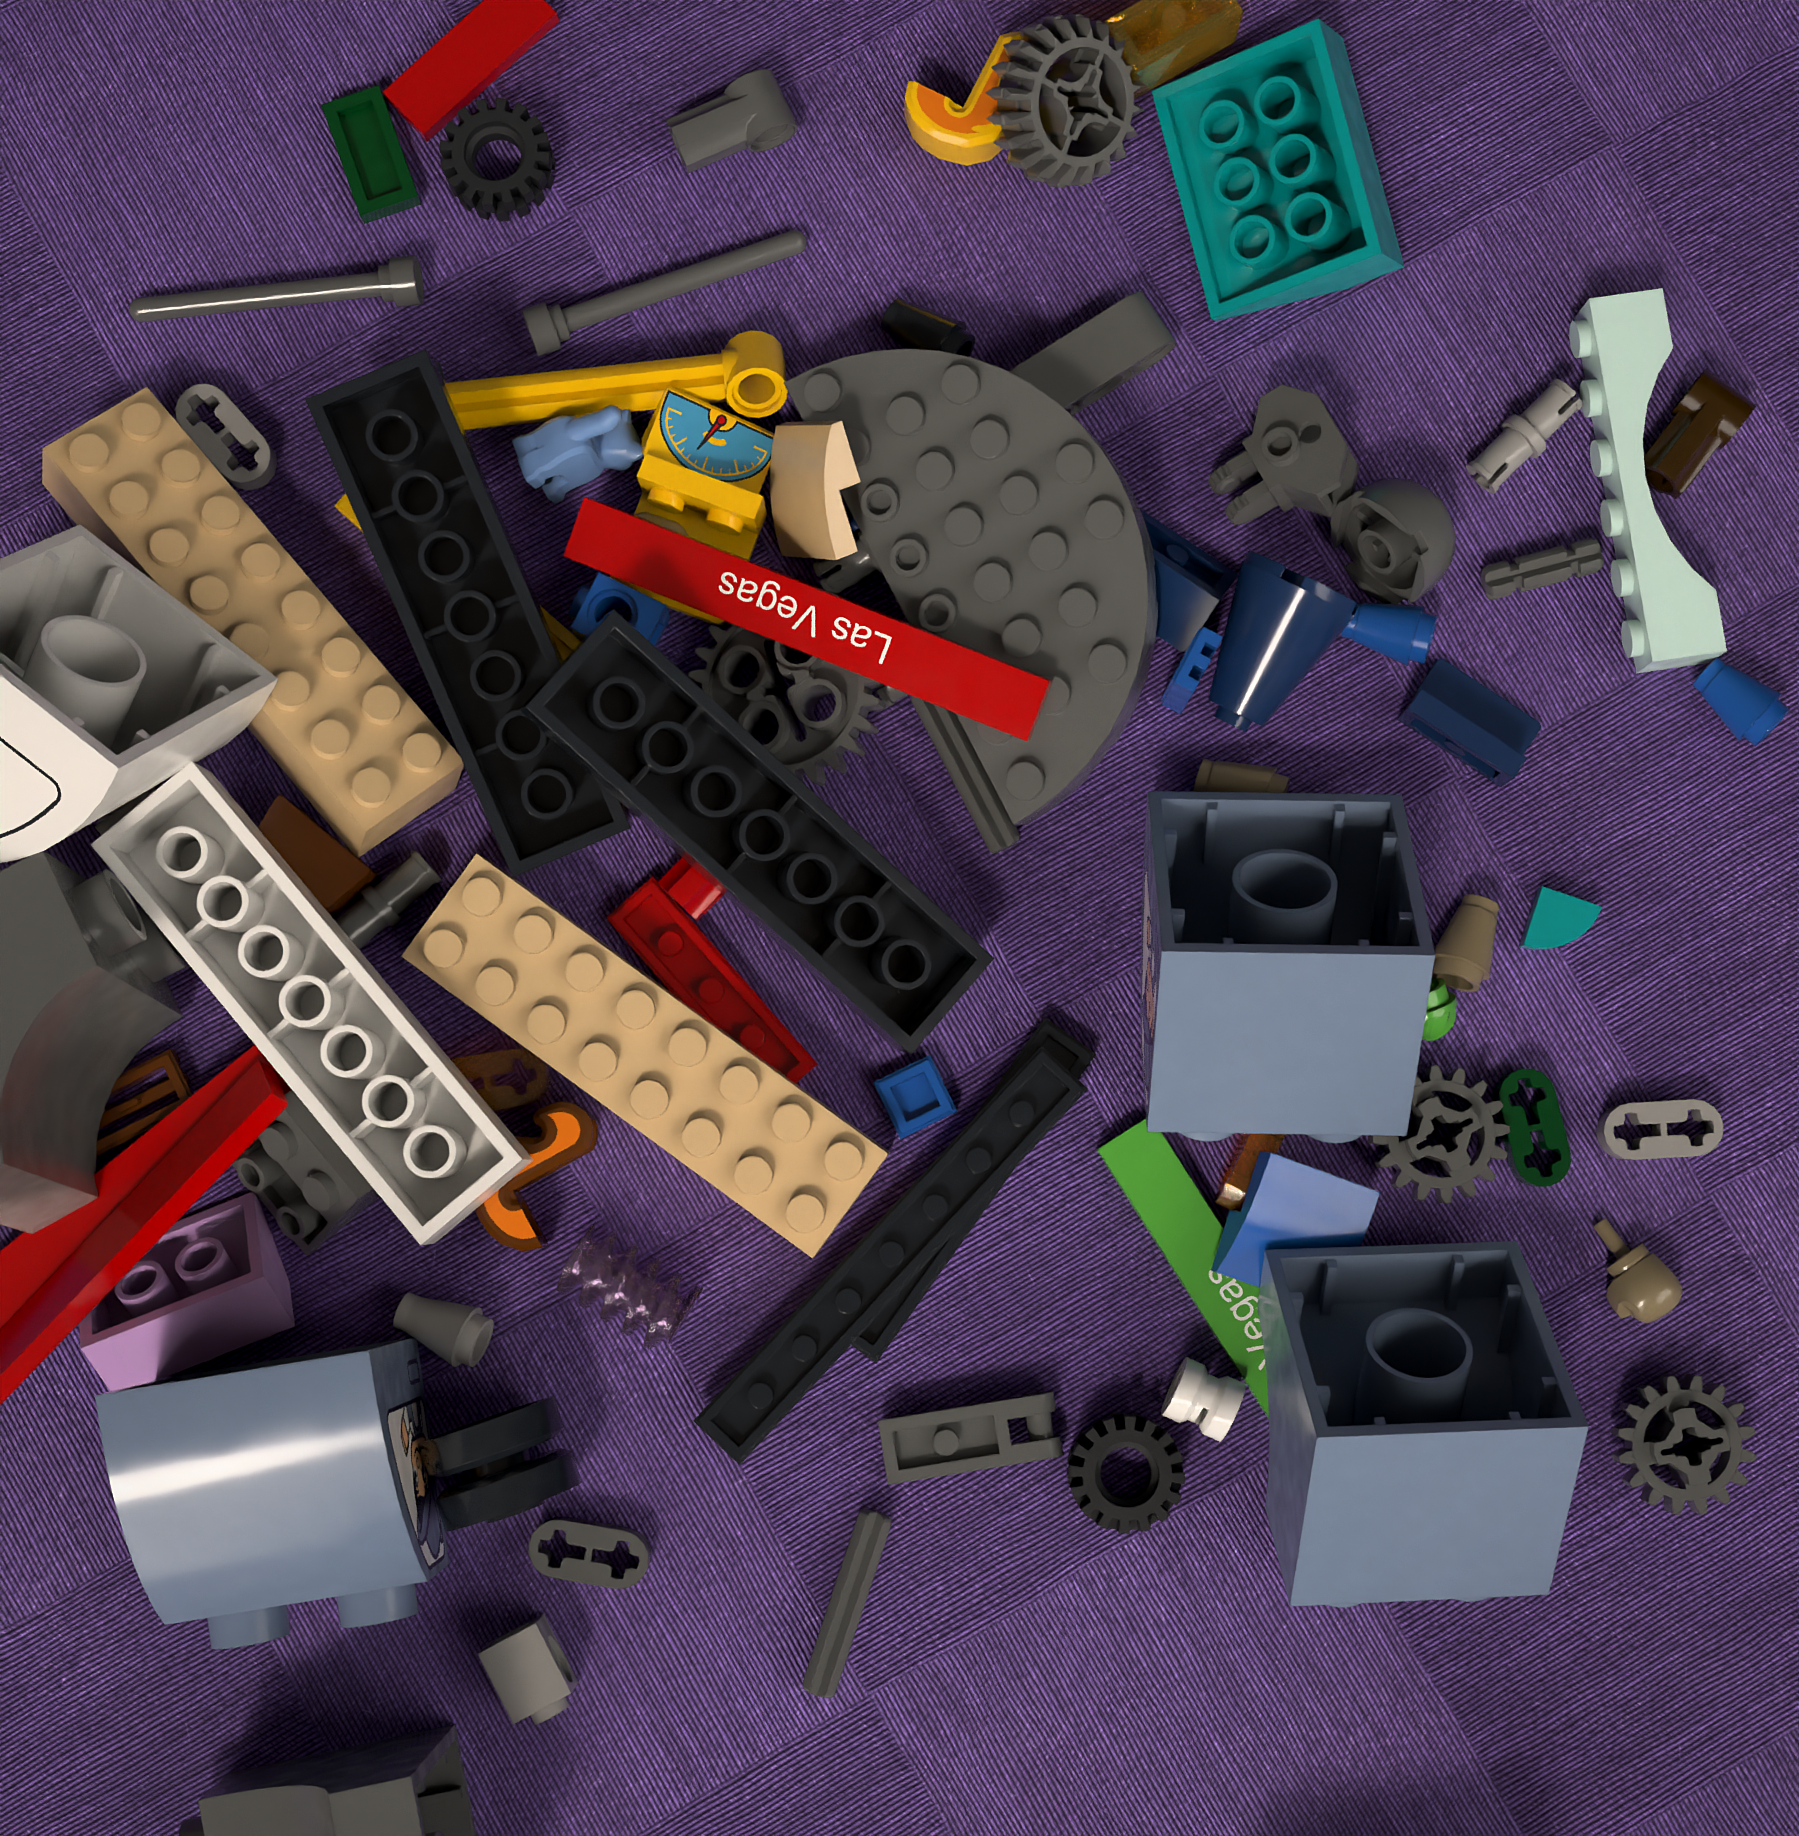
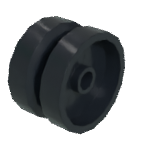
M554 1396L483 1418L417 1444L427 1475L441 1478L469 1469L472 1477L444 1489L435 1501L445 1531L457 1530L483 1521L492 1523L540 1506L545 1503V1499L565 1492L582 1483L572 1451L559 1448L530 1456L528 1450L530 1447L556 1437L564 1427Z

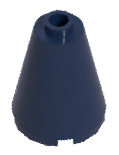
M1249 550L1241 564L1208 700L1218 704L1213 716L1245 732L1248 731L1252 722L1264 727L1352 621L1359 604L1307 576L1287 569L1286 566Z

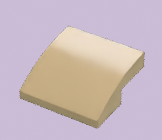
M842 421L785 422L777 425L775 428L770 461V498L775 533L782 556L838 560L858 551L839 490L861 482Z

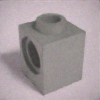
M544 1614L489 1642L478 1653L513 1725L528 1716H531L534 1724L537 1725L569 1707L566 1696L573 1692L579 1682Z

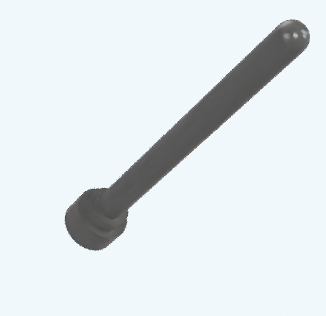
M791 230L563 309L560 308L559 304L547 307L544 301L521 310L539 357L561 349L560 342L571 339L570 332L801 254L807 246V239L801 231Z
M416 255L391 257L389 264L379 265L378 272L139 297L130 303L129 313L138 322H150L381 296L384 302L394 301L397 307L423 305L424 284L418 257Z

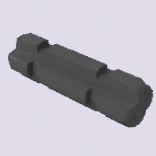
M1588 538L1571 543V546H1568L1567 549L1561 545L1516 557L1514 561H1511V564L1504 560L1486 565L1480 571V581L1485 596L1490 600L1512 595V592H1515L1517 588L1521 593L1567 581L1569 577H1572V574L1576 578L1594 574L1603 567V555L1597 540Z

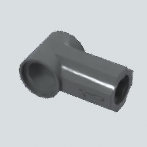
M768 69L747 73L729 84L723 96L666 120L675 148L688 173L747 148L750 152L755 153L776 148L792 138L798 129L772 70Z

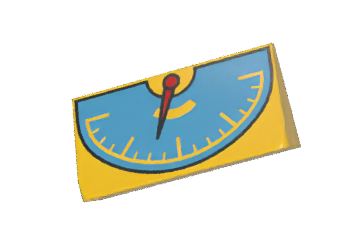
M667 385L643 434L642 454L645 455L646 453L759 494L770 467L774 433Z

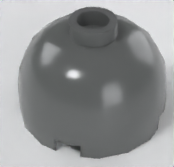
M1381 478L1370 483L1339 502L1331 516V539L1334 548L1343 543L1346 553L1354 562L1343 566L1347 574L1367 595L1384 604H1398L1402 600H1409L1408 604L1418 600L1444 577L1455 554L1456 534L1446 505L1431 490L1411 479Z

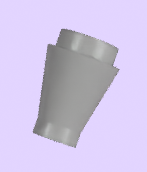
M409 1292L403 1297L397 1307L393 1326L408 1333L452 1366L457 1367L463 1363L474 1367L480 1361L489 1345L494 1322L492 1319L483 1316V1311L480 1307L425 1298Z

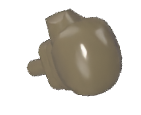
M1606 1218L1597 1223L1593 1228L1618 1260L1606 1269L1614 1278L1607 1288L1606 1298L1613 1311L1621 1319L1632 1316L1638 1321L1647 1324L1655 1322L1671 1312L1680 1302L1683 1293L1682 1285L1674 1273L1654 1253L1650 1254L1643 1243L1630 1251Z

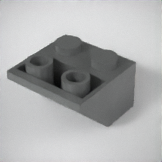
M291 1090L285 1094L288 1106L234 1161L232 1166L237 1171L241 1182L258 1196L276 1218L282 1232L288 1238L294 1240L304 1254L308 1256L375 1201L379 1194L295 1092Z

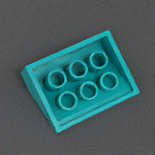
M1319 18L1152 90L1211 320L1220 321L1349 289L1405 267L1343 37Z

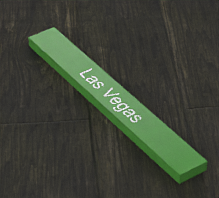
M1145 1118L1096 1149V1151L1269 1419L1266 1365L1257 1309L1260 1288L1211 1271L1224 1229L1161 1132H1147Z

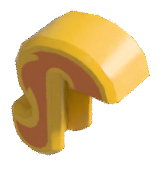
M1020 31L999 36L963 107L932 89L915 81H908L905 94V120L912 138L922 149L938 159L965 166L990 161L1002 150L1000 146L993 143L1002 130L1001 125H993L992 122L986 119L993 112L997 111V100L992 99L985 92L993 87H999L1001 79L991 67L999 62H1009L1003 45L1010 43L1011 40H1020Z

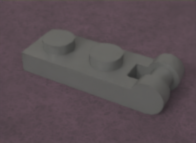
M1054 1391L1035 1392L1016 1397L878 1419L888 1485L1063 1456L1061 1435H1054L1051 1412L1057 1410ZM1026 1417L1029 1439L1011 1443L1007 1420Z

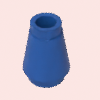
M1357 602L1359 607L1354 615L1355 617L1343 630L1341 637L1352 639L1353 642L1406 666L1409 665L1410 661L1425 664L1437 623V615L1423 612L1424 606L1368 602H1363L1362 604Z
M1718 657L1701 673L1692 685L1701 692V696L1738 741L1745 738L1755 747L1771 733L1790 711V708L1779 700L1782 696L1781 693L1735 667L1727 665Z

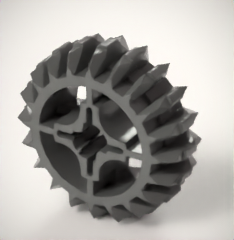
M1067 14L1065 17L1062 15H1049L1044 19H1040L1039 24H1028L1026 27L1020 28V40H1011L1010 43L1003 45L1009 62H999L991 67L1001 80L999 87H993L985 93L992 99L997 100V111L993 112L986 119L992 122L993 125H1001L1002 130L993 143L1000 146L1001 149H1010L1006 161L1007 164L1017 169H1023V177L1033 182L1047 183L1049 187L1065 188L1066 185L1084 186L1092 183L1093 177L1111 174L1110 161H1119L1127 157L1122 141L1131 140V138L1139 136L1130 124L1132 116L1145 111L1138 104L1134 103V92L1145 84L1130 77V72L1138 60L1130 55L1122 54L1126 39L1120 38L1118 35H1110L1109 25L1103 24L1101 21H1089V18H1084L1080 14ZM1063 54L1061 62L1054 63L1050 74L1045 78V75L1049 67L1059 56ZM1083 127H1085V129L1079 137L1080 132L1082 131ZM1071 140H1075V142L1070 146Z

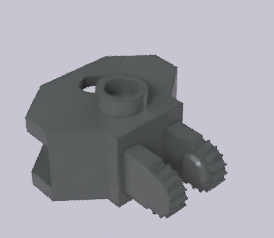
M1281 384L1260 397L1253 433L1241 441L1246 450L1227 461L1225 465L1219 466L1217 470H1214L1209 475L1210 478L1208 479L1214 494L1216 493L1217 496L1221 494L1223 496L1235 491L1238 487L1244 486L1260 475L1262 476L1263 481L1243 492L1241 496L1231 500V503L1225 509L1231 524H1234V526L1238 524L1240 526L1241 524L1253 521L1255 517L1263 515L1278 505L1283 512L1295 506L1331 517L1337 504L1355 492L1360 467L1319 396Z

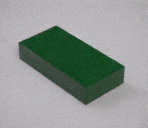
M379 85L321 105L359 215L364 224L422 204Z

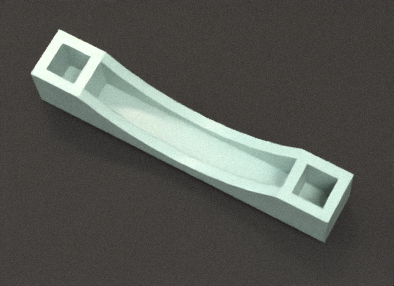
M1663 288L1589 298L1575 316V321H1572L1570 324L1569 339L1573 356L1582 359L1585 380L1580 384V399L1583 404L1581 409L1586 418L1592 417L1595 440L1590 445L1591 467L1596 477H1602L1606 500L1602 501L1600 507L1601 525L1605 536L1613 537L1616 560H1613L1611 564L1612 587L1615 595L1623 597L1627 620L1623 621L1621 626L1623 649L1628 658H1634L1636 673L1710 663L1727 651L1716 589L1692 569L1671 542L1655 511L1645 476L1643 434L1647 405L1658 373L1673 349Z

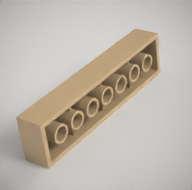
M148 387L138 391L42 448V484L76 525L80 524L278 678L264 706L247 728L357 858L364 855L456 789L464 767L460 755Z
M477 853L401 955V957L811 1258L818 1254L891 1153L494 862Z

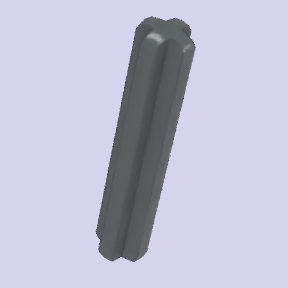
M911 695V702L988 850L994 854L1015 845L1020 839V834L1012 823L956 713Z
M863 1508L859 1511L803 1679V1689L813 1695L832 1698L836 1693L892 1525L891 1518L882 1512Z

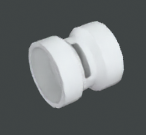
M1186 1357L1170 1385L1162 1406L1161 1415L1178 1423L1186 1420L1199 1425L1202 1434L1221 1442L1236 1417L1245 1393L1246 1384L1229 1376L1218 1379L1208 1374L1205 1365Z

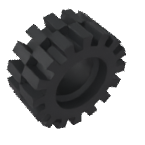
M496 98V107L494 108L488 107L486 99L475 101L479 111L473 114L469 113L466 106L457 112L460 123L455 125L449 120L444 129L448 140H440L439 147L443 160H440L442 171L454 196L458 197L461 205L470 212L472 208H475L478 217L489 220L491 213H496L499 222L510 221V211L517 210L520 218L530 214L527 204L533 201L538 207L545 200L542 190L544 187L551 190L554 182L551 170H556L552 148L541 121L535 114L530 117L527 107L518 102L515 108L511 109L508 100L504 98ZM495 140L508 141L514 144L521 152V161L517 170L511 176L502 180L487 179L481 176L475 169V159L478 151L485 144Z
M1119 1412L1110 1414V1417L1098 1418L1090 1423L1091 1426L1084 1432L1081 1431L1076 1437L1073 1450L1069 1451L1067 1459L1069 1463L1067 1479L1074 1499L1088 1518L1090 1517L1098 1526L1106 1530L1111 1528L1117 1530L1118 1533L1130 1534V1530L1139 1529L1143 1532L1152 1529L1151 1524L1158 1520L1163 1522L1170 1516L1168 1511L1173 1504L1178 1505L1182 1496L1179 1492L1181 1484H1185V1472L1182 1469L1183 1458L1180 1450L1176 1447L1171 1436L1162 1427L1142 1415L1134 1413L1127 1415ZM1129 1447L1144 1454L1150 1466V1477L1147 1485L1141 1492L1131 1497H1119L1110 1493L1104 1487L1101 1480V1466L1104 1459L1109 1453L1118 1448Z

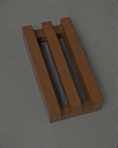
M170 1049L120 1075L113 1085L109 1097L163 1070L166 1071L169 1079L103 1112L99 1130L174 1092L177 1093L179 1100L97 1141L96 1159L140 1138L194 1094L190 1087L192 1083L187 1073L183 1072L179 1064L181 1061L176 1050Z

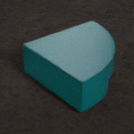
M1542 886L1537 889L1519 947L1529 950H1546L1571 943L1582 936L1593 925L1602 906Z

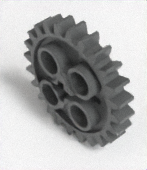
M730 623L732 627L727 632L711 625L708 630L717 644L714 649L696 648L695 653L705 660L707 665L705 670L688 672V678L702 685V690L758 742V732L763 722L771 717H777L779 724L778 733L771 742L763 746L803 782V776L806 774L812 783L820 787L824 786V767L829 765L836 771L845 774L848 771L842 755L847 750L859 756L866 754L857 737L860 732L878 734L879 729L867 720L869 711L886 709L887 704L872 695L873 689L882 687L884 684L814 656L805 663L796 664L794 656L796 649L777 641L774 643L777 659L776 666L775 662L770 659L767 650V644L772 639ZM757 660L759 664L757 678L749 686L741 688L739 684L740 671L749 662ZM780 673L796 683L787 689V695L793 708L778 699L779 696L786 692V685ZM833 693L836 700L834 712L826 720L816 722L814 716L816 703L823 696ZM797 717L804 724L807 733L806 739L802 742L798 740Z

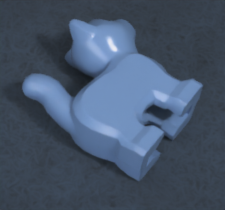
M614 405L606 406L599 411L585 414L578 418L571 415L555 417L534 431L512 439L518 457L517 460L526 482L535 489L542 486L547 498L555 504L563 501L565 494L571 489L586 484L600 476L604 469L626 471L635 461L644 456L639 435L632 424L630 409L620 410Z

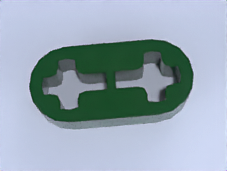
M1534 1069L1513 1070L1500 1078L1493 1091V1102L1501 1101L1503 1104L1501 1110L1496 1113L1498 1124L1510 1126V1133L1501 1136L1504 1149L1508 1152L1507 1162L1513 1176L1523 1184L1531 1187L1552 1186L1560 1182L1567 1175L1571 1165L1570 1148L1555 1089L1551 1080L1542 1072ZM1523 1079L1524 1086L1527 1089L1536 1088L1539 1093V1100L1530 1103V1112L1533 1120L1531 1125H1528L1523 1107L1511 1106L1509 1101V1094L1518 1091L1517 1081ZM1532 1131L1536 1132L1541 1150H1552L1554 1154V1161L1545 1165L1546 1175L1542 1177L1537 1168H1527L1524 1163V1156L1533 1153L1534 1147L1530 1135Z

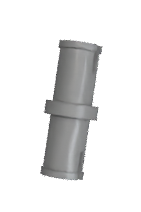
M1554 379L1549 384V387L1519 416L1511 414L1502 424L1504 431L1480 455L1466 465L1470 475L1478 473L1473 478L1474 481L1487 492L1495 494L1499 490V486L1529 457L1538 458L1547 448L1545 441L1575 412L1582 408L1583 404L1580 398L1575 397L1572 401L1570 400L1576 392L1565 382Z

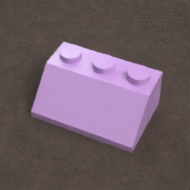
M254 1192L245 1194L177 1221L79 1323L80 1349L110 1391L160 1380L295 1326L290 1283L256 1194Z

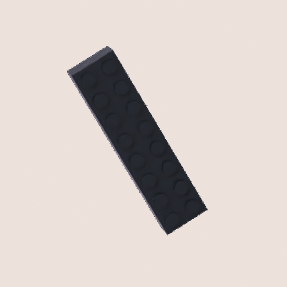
M426 349L305 399L512 877L521 875L630 829L633 822L626 806L519 711L558 668L563 659L433 356Z
M614 609L596 624L519 709L522 714L894 1049L912 1054L994 960L992 955Z

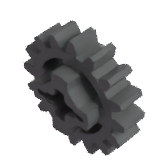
M1439 1065L1426 1067L1425 1082L1422 1083L1416 1075L1410 1111L1411 1121L1407 1136L1398 1139V1136L1370 1135L1368 1136V1143L1384 1146L1385 1154L1381 1155L1374 1164L1376 1168L1391 1166L1395 1168L1396 1173L1390 1182L1393 1188H1401L1412 1182L1414 1183L1412 1199L1424 1201L1431 1188H1434L1438 1203H1451L1453 1187H1456L1464 1197H1472L1476 1195L1475 1185L1472 1181L1473 1178L1476 1177L1485 1182H1493L1496 1176L1487 1164L1490 1159L1507 1158L1508 1152L1495 1145V1138L1510 1133V1126L1494 1124L1492 1115L1499 1112L1503 1104L1501 1101L1485 1103L1481 1099L1488 1085L1485 1081H1476L1469 1087L1464 1086V1069H1453L1448 1075L1447 1080H1443ZM1432 1092L1452 1095L1461 1100L1467 1107L1457 1111L1443 1107L1438 1096L1434 1097ZM1431 1120L1436 1125L1460 1123L1459 1126L1450 1130V1134L1443 1138L1446 1149L1442 1145L1416 1147L1418 1143L1426 1140V1136L1434 1131ZM1478 1130L1477 1149L1472 1159H1470L1466 1150L1472 1132ZM1421 1158L1433 1161L1439 1172H1443L1445 1177L1439 1178L1426 1175L1414 1168L1410 1162Z
M1687 1373L1682 1381L1681 1388L1675 1376L1669 1374L1660 1375V1391L1658 1392L1646 1384L1641 1383L1636 1386L1642 1402L1638 1406L1621 1402L1620 1410L1630 1419L1627 1426L1611 1427L1613 1435L1625 1439V1448L1618 1449L1611 1454L1614 1461L1630 1464L1631 1469L1621 1479L1624 1484L1632 1488L1645 1484L1640 1499L1654 1506L1664 1496L1665 1511L1676 1515L1681 1514L1685 1501H1687L1692 1512L1700 1515L1707 1514V1497L1709 1496L1724 1505L1731 1502L1725 1486L1729 1482L1746 1486L1748 1482L1747 1478L1737 1470L1739 1463L1756 1461V1454L1742 1448V1440L1756 1434L1754 1427L1737 1424L1735 1420L1745 1409L1744 1405L1733 1400L1722 1404L1726 1387L1712 1382L1702 1392L1701 1376ZM1689 1401L1696 1402L1707 1409L1717 1423L1710 1424L1699 1421L1696 1417L1695 1408L1689 1406ZM1657 1413L1658 1419L1649 1434L1644 1436L1650 1420ZM1682 1432L1703 1437L1693 1440V1444L1685 1446L1684 1455L1663 1450L1672 1448L1673 1444L1682 1441ZM1719 1452H1721V1456L1716 1467L1710 1473L1709 1468L1713 1464ZM1656 1464L1669 1467L1671 1477L1677 1480L1678 1486L1668 1485L1654 1474L1649 1465Z

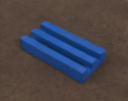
M1205 627L1202 630L1198 629L1161 698L1163 706L1181 715L1223 636Z

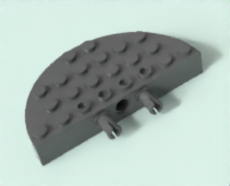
M920 349L872 351L831 361L784 382L803 421H842L861 481L840 490L860 529L858 532L859 539L855 541L858 551L838 560L823 559L813 563L816 575L818 577L823 575L824 577L820 581L823 588L828 592L839 595V592L879 571L888 582L909 624L1053 680L1029 741L1019 739L956 713L1014 825L1030 824L1055 808L1077 790L1091 775L1090 773L1101 762L1111 746L1116 744L1136 709L1148 677L1155 647L1158 620L1156 577L1154 571L1155 561L1145 521L1130 486L1114 460L1097 439L1057 401L1028 381L1000 367L971 357L943 351ZM886 685L877 690L878 695L888 707L908 695Z

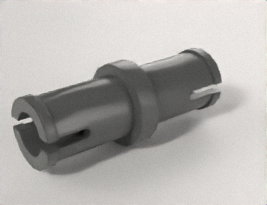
M414 850L404 862L374 888L370 884L365 886L360 891L363 897L340 916L336 923L356 947L360 949L388 924L394 928L402 920L398 915L432 885L442 879L419 853Z

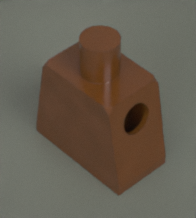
M281 794L273 801L258 826L262 834L333 919L362 896L360 891L365 886L370 884L373 887L382 878V876L360 858H357L351 850L296 804Z

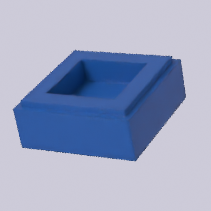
M930 1055L873 1082L900 1139L957 1112Z

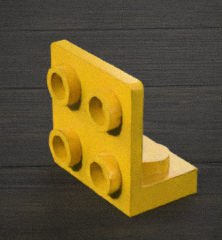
M645 453L637 474L642 495L634 514L648 512L676 521L684 528L689 537L750 560L767 516L764 497ZM610 575V578L665 604L667 608L716 626H723L726 623L722 619Z

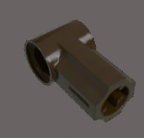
M1706 368L1671 411L1674 417L1644 454L1645 476L1648 485L1658 493H1664L1677 499L1704 468L1705 463L1715 450H1721L1740 429L1755 409L1756 404Z

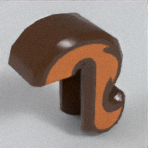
M561 1101L540 1108L533 1116L534 1123L541 1126L542 1133L540 1137H515L533 1158V1161L475 1209L478 1219L487 1232L500 1244L523 1252L549 1246L545 1235L520 1190L595 1149L598 1137L596 1119L591 1112L580 1105Z

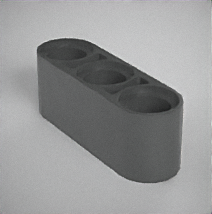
M1138 291L1096 315L1026 359L1009 372L1040 389L1074 416L1159 362L1175 348L1177 342L1143 291Z

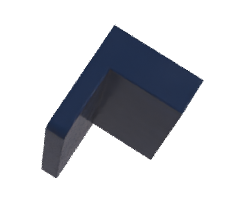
M1140 509L1151 541L1155 561L1156 601L1158 602L1156 635L1179 651L1186 652L1198 629L1203 628L1239 574Z
M1439 659L1433 664L1397 719L1499 787L1504 786L1515 778L1527 759L1524 753L1541 729L1540 722L1443 659Z

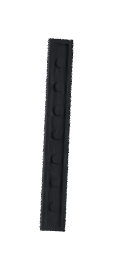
M1041 1046L693 1421L740 1465L1088 1088Z

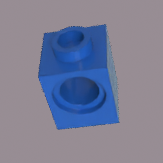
M598 573L591 587L586 584L581 586L568 614V617L574 620L570 628L576 638L582 641L601 620V617L607 610L613 607H624L632 612L630 624L655 647L671 619L665 604L601 573Z

